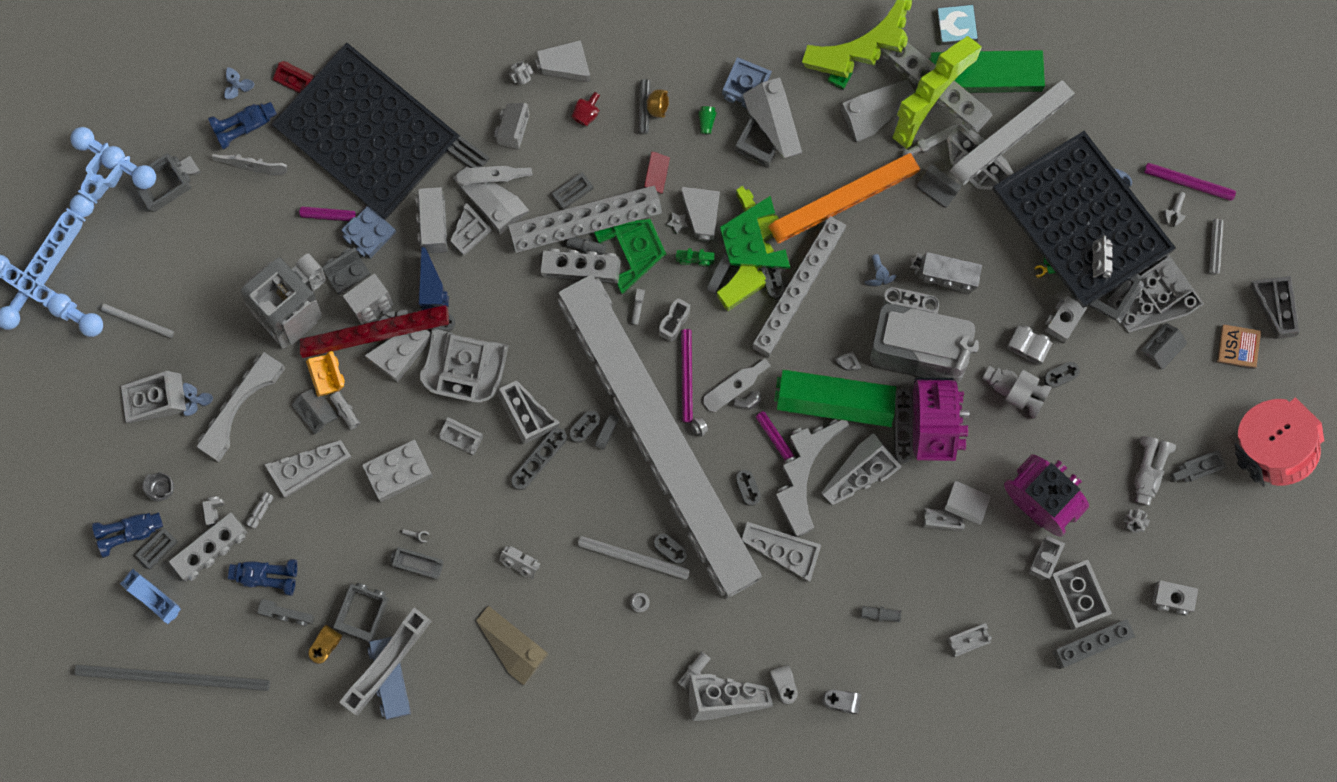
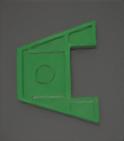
M771 195L720 227L730 265L790 269L786 249L767 254L758 219L775 215Z
M651 219L636 220L594 232L600 244L617 237L631 269L619 274L617 284L622 294L630 289L667 254Z

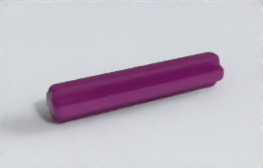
M303 206L299 210V215L302 218L349 222L354 217L356 218L355 211Z
M764 411L757 414V421L783 459L786 461L794 457L793 452Z

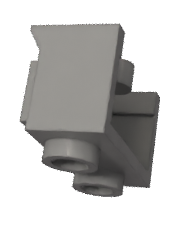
M1047 535L1043 539L1028 573L1042 580L1050 579L1065 543Z

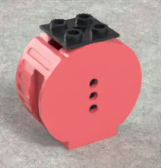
M1296 397L1290 402L1287 399H1272L1259 403L1251 408L1240 422L1238 429L1239 445L1237 443L1234 444L1235 455L1238 459L1237 464L1242 470L1246 469L1250 473L1249 475L1255 483L1259 482L1263 487L1265 486L1264 481L1276 486L1297 483L1309 476L1319 462L1321 455L1320 444L1324 442L1322 423Z

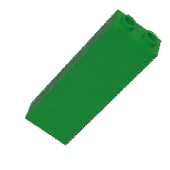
M1043 50L980 51L977 60L967 67L954 81L968 93L1042 92L1045 87ZM931 52L929 60L936 65L939 55L943 52Z
M782 369L781 377H777L776 388H779V391H775L774 402H778L777 410L892 427L897 386Z

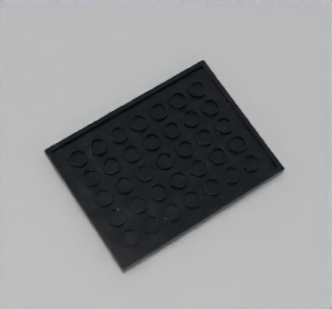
M347 42L272 123L275 129L366 205L377 212L385 221L460 137L458 133Z
M1085 131L1069 139L992 188L1082 308L1090 305L1176 249ZM1105 235L1106 239L1111 240L1113 244L1112 258H1106L1112 261L1113 273L1109 278H1104L1103 274L1093 278V242Z

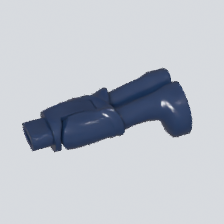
M269 102L264 105L261 103L260 105L253 104L247 106L243 111L235 113V115L224 120H219L215 116L209 117L208 120L224 150L229 147L231 141L244 133L248 135L251 131L262 127L270 121L271 117L276 116L277 113L272 103ZM238 123L242 124L231 131L223 132Z
M150 512L147 514H137L123 518L119 522L102 525L100 522L92 523L95 538L98 540L97 545L103 558L110 555L113 547L134 540H143L156 532V529L164 527L159 512L152 515ZM125 529L124 534L102 539L106 535Z
M289 559L286 565H270L269 562L254 561L239 562L238 565L230 564L228 579L236 580L237 583L250 588L256 586L279 588L284 591L285 595L293 596L296 587L295 579L269 578L267 574L297 577V559Z

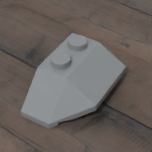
M959 124L947 138L950 163L953 166L982 144L985 139L978 133L970 131L965 126ZM1001 155L972 178L970 182L977 189H992L994 185L1008 178L1014 172L1007 160Z

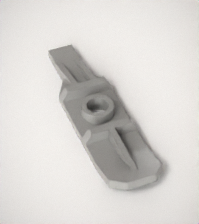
M240 154L212 155L213 161L227 163L240 169L269 175H282L288 172L287 165L283 163H265L260 158L258 161L249 157L242 158Z
M492 166L468 168L461 170L456 176L458 184L466 186L482 182L483 184L498 181L509 182L512 179L532 176L533 173L531 167Z
M764 359L752 368L741 369L704 396L703 403L709 411L717 412L728 402L754 385L757 376L771 367V365ZM740 382L741 387L735 388L733 384Z

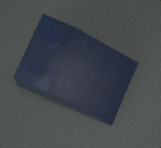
M422 247L419 305L422 310L443 305L449 307L448 291H445L426 248Z

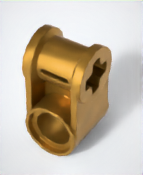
M325 625L309 649V657L317 664L324 663L331 652L337 647L343 635ZM321 650V653L323 654L322 657L318 656L317 658H315L316 655L314 654V652H319Z

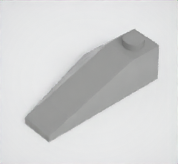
M780 77L762 82L744 93L743 98L748 113L770 138L771 143L785 159L802 154Z
M908 79L842 103L841 112L856 142L877 133L884 124L889 122L898 113L901 102L915 93Z
M455 175L453 179L458 184L457 176ZM483 182L473 183L466 186L458 184L500 235L509 228L508 225L516 223L530 212L516 195L494 182H487L486 184H483Z
M873 433L858 445L821 493L834 505L853 496L855 491L862 488L868 489L871 487L870 484L878 480L882 482L888 479L902 466Z
M712 674L691 675L689 707L692 720H712L772 707L773 703L769 687L748 682L745 684L739 683L730 678H717L716 675Z

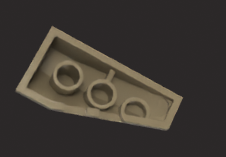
M490 606L476 620L508 673L525 685L549 654Z

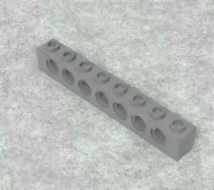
M880 19L871 30H873L882 20ZM908 42L906 47L902 49L904 54L901 57H896L898 52L880 48L881 56L887 62L890 60L894 62V67L900 73L906 72L909 75L907 78L915 85L919 83L923 76L935 69L936 65ZM912 63H918L915 68L910 69ZM955 81L947 87L936 101L942 108L944 106L949 108L948 112L955 119L958 117L962 119V124L970 131L974 129L978 132L993 116L988 108ZM953 97H959L957 102L950 103ZM967 108H972L973 110L970 114H964Z
M651 186L513 223L508 226L515 252L517 253L662 214V209L656 188Z
M831 216L829 217L753 343L752 349L768 358L770 357L843 235L847 225Z

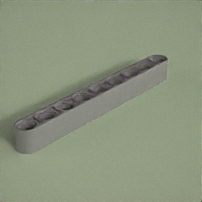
M1063 80L961 159L952 167L950 172L962 185H965L1069 102L1075 93Z

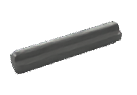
M648 79L640 81V134L649 133L647 99L650 94V80Z

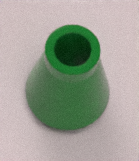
M701 106L700 111H698L701 134L712 133L717 114L715 107Z

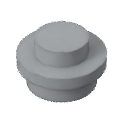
M702 418L692 420L691 428L694 434H698L700 437L704 436L708 431L705 421Z
M636 593L630 600L631 608L636 612L646 611L650 604L648 596L644 593Z

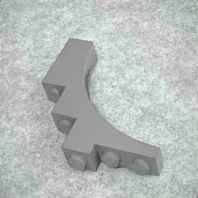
M835 419L829 423L830 426L826 428L821 426L813 430L812 435L808 428L804 430L799 428L793 431L792 436H790L789 440L798 458L796 459L794 456L787 459L782 469L791 487L789 488L787 485L777 490L778 494L775 497L795 537H800L814 529L806 499L810 468L821 449L834 436L848 428L847 420Z

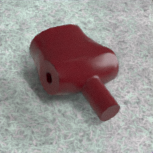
M594 92L588 101L580 98L573 109L571 118L581 125L588 127L600 112L595 106L600 95Z

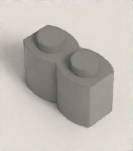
M679 298L672 303L669 315L660 324L659 335L670 342L676 339L681 325L689 317L690 304Z
M1018 325L1006 348L1040 366L1052 342L1043 334L1036 335L1033 333L1030 327Z

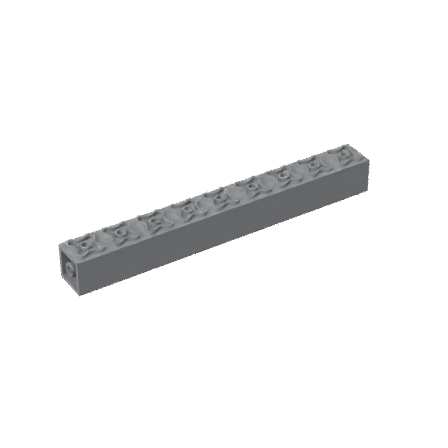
M593 274L559 292V299H557L560 309L572 330L576 328V337L589 361L595 362L594 366L598 377L608 395L612 394L614 396L613 403L626 427H631L632 438L646 462L650 461V470L664 495H669V504L683 529L687 527L689 531L688 538L702 563L706 561L708 565L707 572L721 597L725 595L726 599L759 582L762 578L760 571L612 310V301L599 278L595 279Z

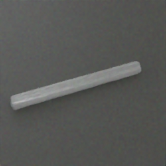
M580 536L578 541L579 547L686 580L690 573L689 569L584 536Z

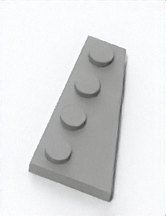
M339 440L317 447V449L305 451L292 457L280 459V461L265 464L286 498L350 459L351 455L343 442Z
M747 522L742 541L808 582L811 581L821 544Z

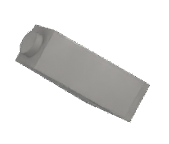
M581 40L537 51L538 58H535L537 69H541L543 75L585 82L591 81Z
M682 187V198L695 238H699L698 240L704 242L714 240L720 191Z

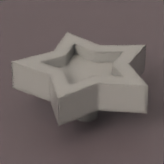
M672 212V220L667 226L673 227L676 234L683 228H689L685 222L686 214L677 215Z

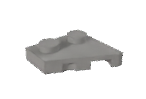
M465 204L461 218L457 223V228L451 238V243L463 256L492 231L468 204Z

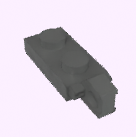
M1217 450L1179 466L1180 471L1173 473L1171 478L1173 482L1184 479L1186 483L1227 467L1220 451Z

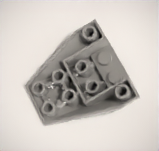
M1168 254L1138 273L1142 277L1140 280H1142L1144 286L1121 322L1130 333L1188 316L1203 306L1204 303ZM1127 280L1118 286L1107 301L1115 310L1119 308L1133 282Z

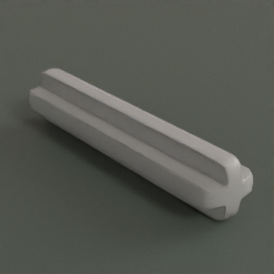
M1214 219L1212 221L1210 274L1220 273L1224 223L1222 219Z

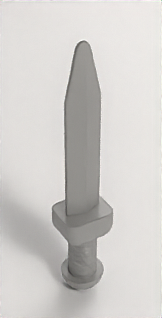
M959 124L950 126L926 140L924 138L920 139L916 146L909 150L905 149L902 155L928 152L930 147L946 140Z

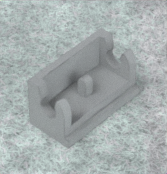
M449 417L446 419L440 432L441 440L472 455H475L483 439L482 433Z
M925 508L923 528L959 532L964 530L963 517L947 510Z
M986 623L947 639L954 657L991 643L992 637L987 632L988 627Z

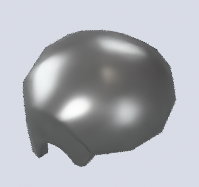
M162 472L153 475L148 474L142 482V489L151 500L163 501L170 498L173 494L174 482L169 475Z

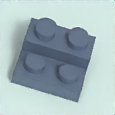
M737 57L724 85L722 95L729 102L734 103L735 100L741 102L742 106L747 109L743 94L760 83L768 81L772 71Z
M369 206L341 230L344 234L342 236L343 239L349 244L354 243L357 246L356 250L363 257L367 255L370 259L396 233V230Z

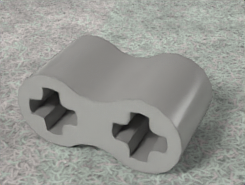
M1023 369L1005 401L1022 410L1040 379Z

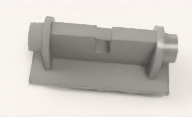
M1105 235L1093 242V278L1103 274L1104 278H1109L1113 273L1112 261L1106 259L1112 258L1113 244L1111 240L1106 239Z
M506 546L504 551L501 552L499 561L504 566L519 571L521 575L533 579L535 572L541 565L538 563V560L527 554L522 560L520 557L523 552L512 546Z

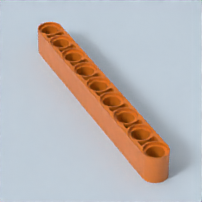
M909 153L774 221L768 228L777 244L782 243L829 219L830 216L833 217L912 177L921 169L913 155Z

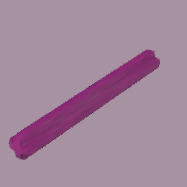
M1147 163L1144 172L1146 174L1230 201L1235 198L1236 191L1152 163Z
M682 329V421L690 423L693 420L692 330Z

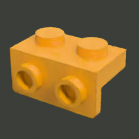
M333 351L323 356L307 359L306 363L317 397L339 392L344 387V377L340 374L339 362L337 357L334 356Z

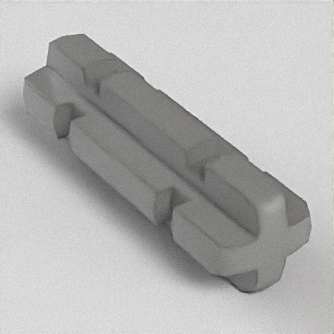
M267 492L263 493L261 496L262 500L258 501L251 513L252 516L246 522L252 528L257 527L259 524L258 520H261L269 507L268 503H271L273 500V496Z

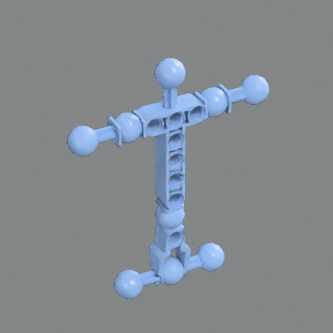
M79 127L72 131L70 136L72 146L80 151L89 149L96 155L86 167L88 174L81 185V190H78L80 194L75 195L71 199L70 209L66 208L67 212L60 216L26 270L23 272L10 264L6 256L0 254V278L19 290L9 306L0 308V327L2 329L11 330L19 325V311L28 297H31L47 307L53 316L61 317L66 321L70 318L78 323L81 333L87 337H94L102 332L103 321L99 315L95 313H82L76 309L77 304L72 302L67 295L63 293L58 294L44 284L80 231L83 221H86L84 217L89 216L93 212L94 203L97 204L96 200L100 199L109 187L113 188L116 186L123 172L132 176L136 187L140 189L151 188L155 184L156 174L150 166H136L130 162V156L125 157L121 148L116 146L109 147L108 143L102 145L97 142L89 128ZM102 163L107 169L112 170L106 179L102 175H97ZM95 186V191L89 194L90 188ZM74 218V223L69 226V220ZM64 234L63 239L58 242L59 235ZM53 250V255L48 258V252ZM42 266V271L37 274L38 267ZM16 272V278L11 280V275ZM32 282L31 288L27 290V284ZM47 291V297L42 300V294Z

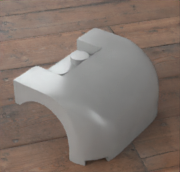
M433 329L426 364L423 370H421L420 381L430 392L471 402L487 401L496 394L500 386L509 345Z

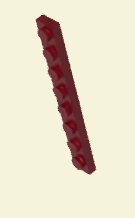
M446 305L302 338L300 339V355L302 358L311 357L330 351L448 325V308Z

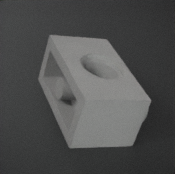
M1069 296L1065 300L1060 299L1055 307L1058 311L1054 316L1050 315L1045 323L1048 326L1045 332L1063 343L1067 341L1087 307L1082 308L1077 301ZM1060 315H1066L1069 321H1061Z
M1160 580L1155 584L1152 605L1157 606V609L1161 611L1172 609L1176 610V614L1187 616L1188 613H1192L1195 610L1198 588ZM1172 594L1178 596L1179 602L1177 604L1171 601L1170 597Z

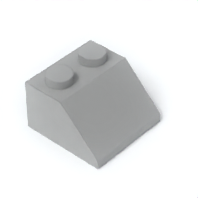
M509 103L506 105V109H502L500 114L502 122L500 127H496L494 137H497V144L519 150L530 116L527 103Z

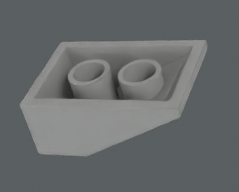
M164 371L121 386L126 423L166 417L186 411L182 376L179 373Z

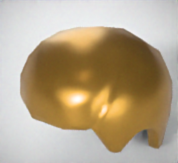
M657 89L649 94L647 109L652 116L657 118H664L666 116L665 113L669 106L668 91Z

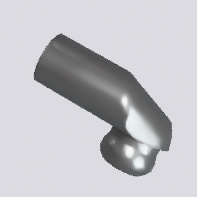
M753 391L746 399L735 398L734 407L753 409L760 403L761 393Z

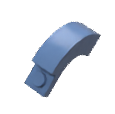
M134 569L120 583L129 593L143 602L167 624L174 620L181 610L172 599Z

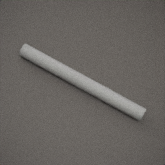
M107 304L102 305L101 311L169 338L174 336V331Z

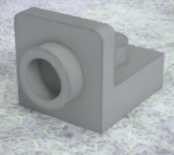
M219 497L207 498L206 502H202L205 522L208 527H213L216 521L219 520L218 511L214 507L225 505L224 500L219 499Z

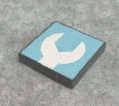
M974 4L939 7L936 9L941 45L956 44L966 36L978 42Z

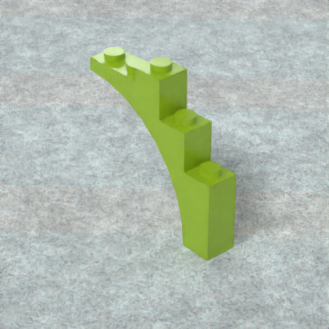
M896 0L888 15L873 30L854 41L837 46L821 47L807 45L802 63L808 69L848 78L849 73L854 68L853 61L875 65L876 60L880 58V48L901 53L908 41L905 31L901 28L905 27V16L907 10L911 9L912 0Z
M966 36L939 55L935 69L923 76L919 81L916 92L901 102L897 113L899 120L892 137L906 149L911 146L920 125L930 109L947 87L977 60L982 48L981 45L969 36Z
M741 186L736 190V196L744 212L756 205L753 201L754 196L749 189L745 190ZM777 215L758 219L767 254L774 252L772 246L765 242L773 237L768 226L779 219ZM741 266L732 280L717 292V298L727 312L765 287L766 277L761 270L757 271L760 267Z

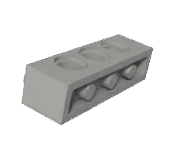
M551 248L549 251H543L541 274L546 278L582 280L593 274L594 278H599L601 282L618 283L621 261L613 253L597 255L598 253L588 251L586 254H581L576 250L560 252L559 249ZM561 260L567 261L564 267H558V263ZM579 262H586L583 268H576ZM598 263L604 264L601 270H596L595 267Z
M230 512L172 558L169 563L186 582L188 580L192 581L200 575L199 571L204 567L206 569L211 567L218 556L226 555L231 550L230 547L233 544L241 543L246 538L245 535L248 532L236 516ZM228 531L230 533L229 539L222 541V533ZM208 544H214V550L211 553H206V546ZM193 556H198V563L194 566H191V558Z

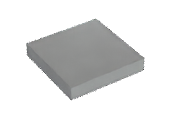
M955 481L945 510L981 525L991 496Z

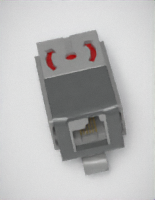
M309 253L301 257L292 269L279 257L273 262L268 263L250 278L240 292L249 312L284 349L301 338L321 318L322 314L313 292L325 282L326 278L323 268Z
M895 287L888 288L884 293V306L881 309L870 356L871 364L878 368L923 378H953L957 384L960 383L967 369L970 354L961 372L956 371L954 367L962 352L958 343L962 338L969 335L967 346L972 347L975 334L974 324L968 320L937 314L939 301L932 295ZM895 296L897 300L890 301L887 297ZM909 300L913 301V305L909 304ZM932 304L934 309L929 310L925 305Z

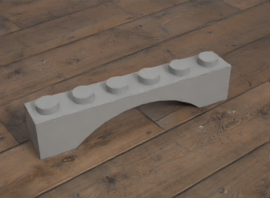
M265 352L257 356L253 363L254 367L251 371L248 370L244 374L241 385L235 387L229 402H225L222 405L219 416L210 422L207 433H203L197 441V448L220 462L230 448L231 425L240 406L256 391L275 384L285 370L283 364Z
M413 608L377 659L348 690L339 703L358 716L432 621L416 608Z

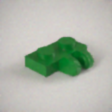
M692 248L677 250L676 262H679L681 265L698 263L699 266L708 267L710 264L714 265L715 253L704 252V249L692 251Z

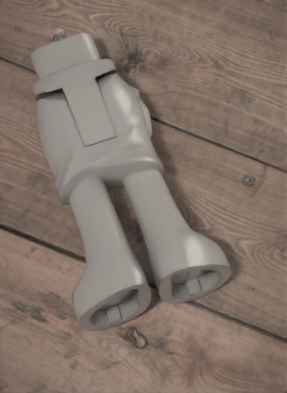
M989 366L982 379L989 382V385L998 393L1007 397L1018 376L1008 369H995ZM1036 385L1032 394L1038 399L1030 397L1026 403V406L1029 408V415L1035 419L1052 387Z
M1141 436L1140 444L1145 449L1139 473L1135 477L1134 485L1136 487L1135 493L1137 494L1135 502L1150 506L1152 498H1155L1165 472L1163 468L1166 459L1170 453L1176 450V445L1167 441H1160L1154 468H1152L1151 463L1159 439Z

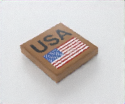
M1223 324L1217 363L1255 369L1257 367L1261 331Z

